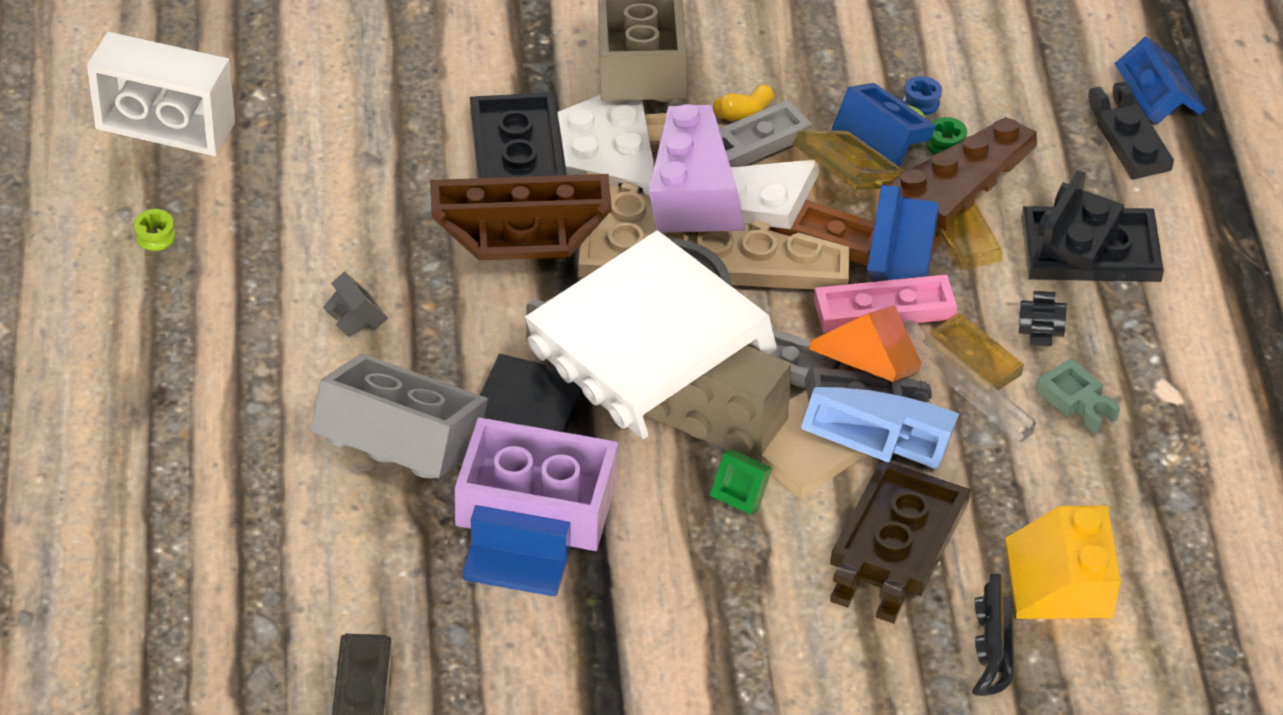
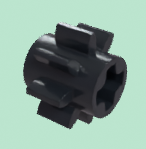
M1034 291L1033 301L1021 300L1018 334L1030 335L1029 345L1052 346V336L1064 337L1067 303L1055 302L1056 292Z

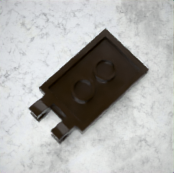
M881 460L832 549L830 565L838 568L833 577V582L837 584L831 594L830 602L848 608L856 593L859 580L881 588L879 597L882 598V601L877 609L876 618L894 624L901 611L907 591L922 596L969 503L971 489Z

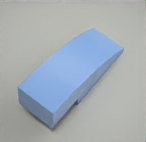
M815 387L801 429L888 463L893 453L938 470L959 413L930 403L877 391L840 387Z

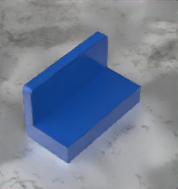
M1147 36L1114 63L1126 84H1128V87L1131 88L1135 99L1147 118L1156 125L1182 103L1199 115L1206 110L1175 58Z
M868 83L848 87L833 123L832 132L892 174L899 171L909 145L930 141L936 125L876 83Z
M881 185L867 272L872 282L928 276L939 213L937 202L903 198L899 187Z
M475 505L471 517V546L463 568V579L465 581L547 596H557L570 555V522Z

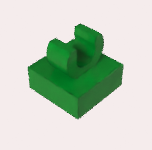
M730 449L722 455L710 496L751 515L759 510L773 468Z

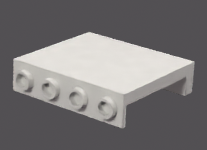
M658 230L525 316L531 334L527 340L533 353L542 361L545 359L549 360L567 383L575 382L582 388L583 393L593 405L601 404L609 411L611 417L620 428L625 429L628 427L642 440L648 437L643 415L746 345L768 354L777 349L769 315Z

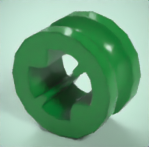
M942 117L932 121L936 128L931 140L927 141V148L930 153L935 155L963 141L967 137L965 124L952 117Z

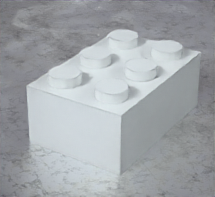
M107 32L87 63L95 129L217 156L235 124L229 58Z

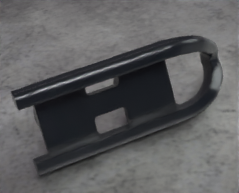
M991 574L989 576L990 582L984 586V596L975 597L976 616L979 624L984 626V634L975 637V648L980 664H987L982 676L972 689V693L976 696H988L1002 692L1011 684L1014 676L1013 599L1011 596L1003 597V578L1001 574ZM1002 672L1000 679L991 685L997 673Z

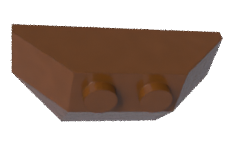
M609 174L430 180L432 218L479 261L570 257L608 216L612 206Z

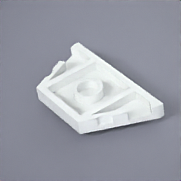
M600 94L558 112L566 175H587V171L596 174H609V184L621 187V183L627 182L643 188V194L649 195L654 163L642 100H631L626 103H617L612 100L601 101Z

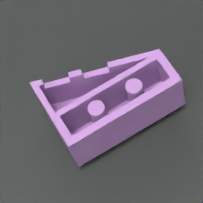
M684 104L681 106H668L649 189L655 224L659 232L745 231L738 190L712 105Z

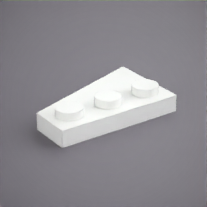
M818 159L731 167L738 190L743 222L752 224L754 220L770 224V227L791 229L820 173Z

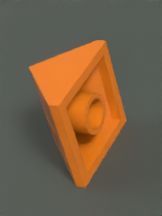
M895 305L867 313L811 340L808 348L891 382L918 373L922 364Z

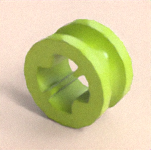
M149 209L140 213L134 220L135 238L138 245L143 249L158 251L169 247L174 242L176 236L174 220L167 211ZM157 227V233L147 232V230L152 232V228Z

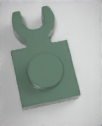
M1072 358L1037 378L1035 391L1067 418L1078 412L1082 416L1083 425L1093 433L1100 432L1102 424L1100 415L1106 416L1113 423L1118 420L1120 410L1118 403L1110 397L1102 396L1103 384Z

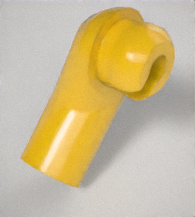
M759 84L750 95L727 93L724 96L718 97L714 102L713 111L721 120L727 119L736 122L766 109L773 101L775 95L772 88L768 85Z

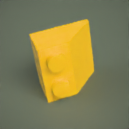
M1108 505L1058 506L1006 537L1005 549L1016 619L1113 618L1121 578Z

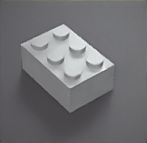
M361 353L320 380L310 432L326 437V440L335 446H351L365 451L376 461L384 463L394 462L411 468V471L419 477L439 479L464 460L478 417L484 418L488 398Z

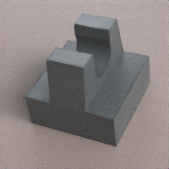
M345 271L331 283L336 292L323 308L336 320L346 312L345 316L336 325L348 337L367 325L376 330L388 319L369 292Z

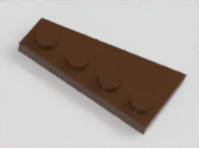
M1004 117L976 134L966 137L963 141L947 150L935 154L929 160L903 172L900 176L883 185L899 187L903 198L937 202L939 213L936 227L947 231L954 224V215L959 211L966 213L975 204L974 197L981 190L988 192L997 184L998 174L1010 172L1037 147V131L1018 123L1016 120Z

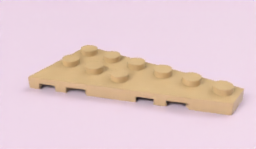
M587 171V174H596V173ZM623 182L621 187L610 184L611 212L580 245L578 277L588 276L623 251L657 231L650 196L639 193V186ZM754 220L752 225L744 223L745 231L661 232L669 239L691 241L715 253L727 267L731 278V285L815 290L817 287L847 285L849 281V247L799 232L792 236L770 231V224Z

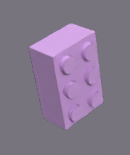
M478 417L455 485V526L471 529V517L475 505L569 521L570 547L597 551L617 483L619 442Z

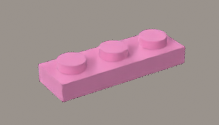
M948 275L817 287L814 292V303L823 333L830 332L867 313L895 305L903 324L956 319L957 304Z

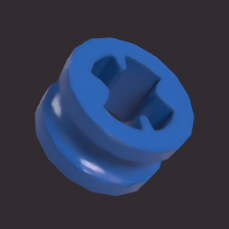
M917 76L910 78L905 83V94L902 102L919 109L924 115L933 114L940 106L942 86L939 82L929 77Z

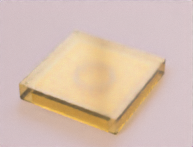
M802 130L798 132L792 144L855 190L881 189V185L905 172L849 131Z

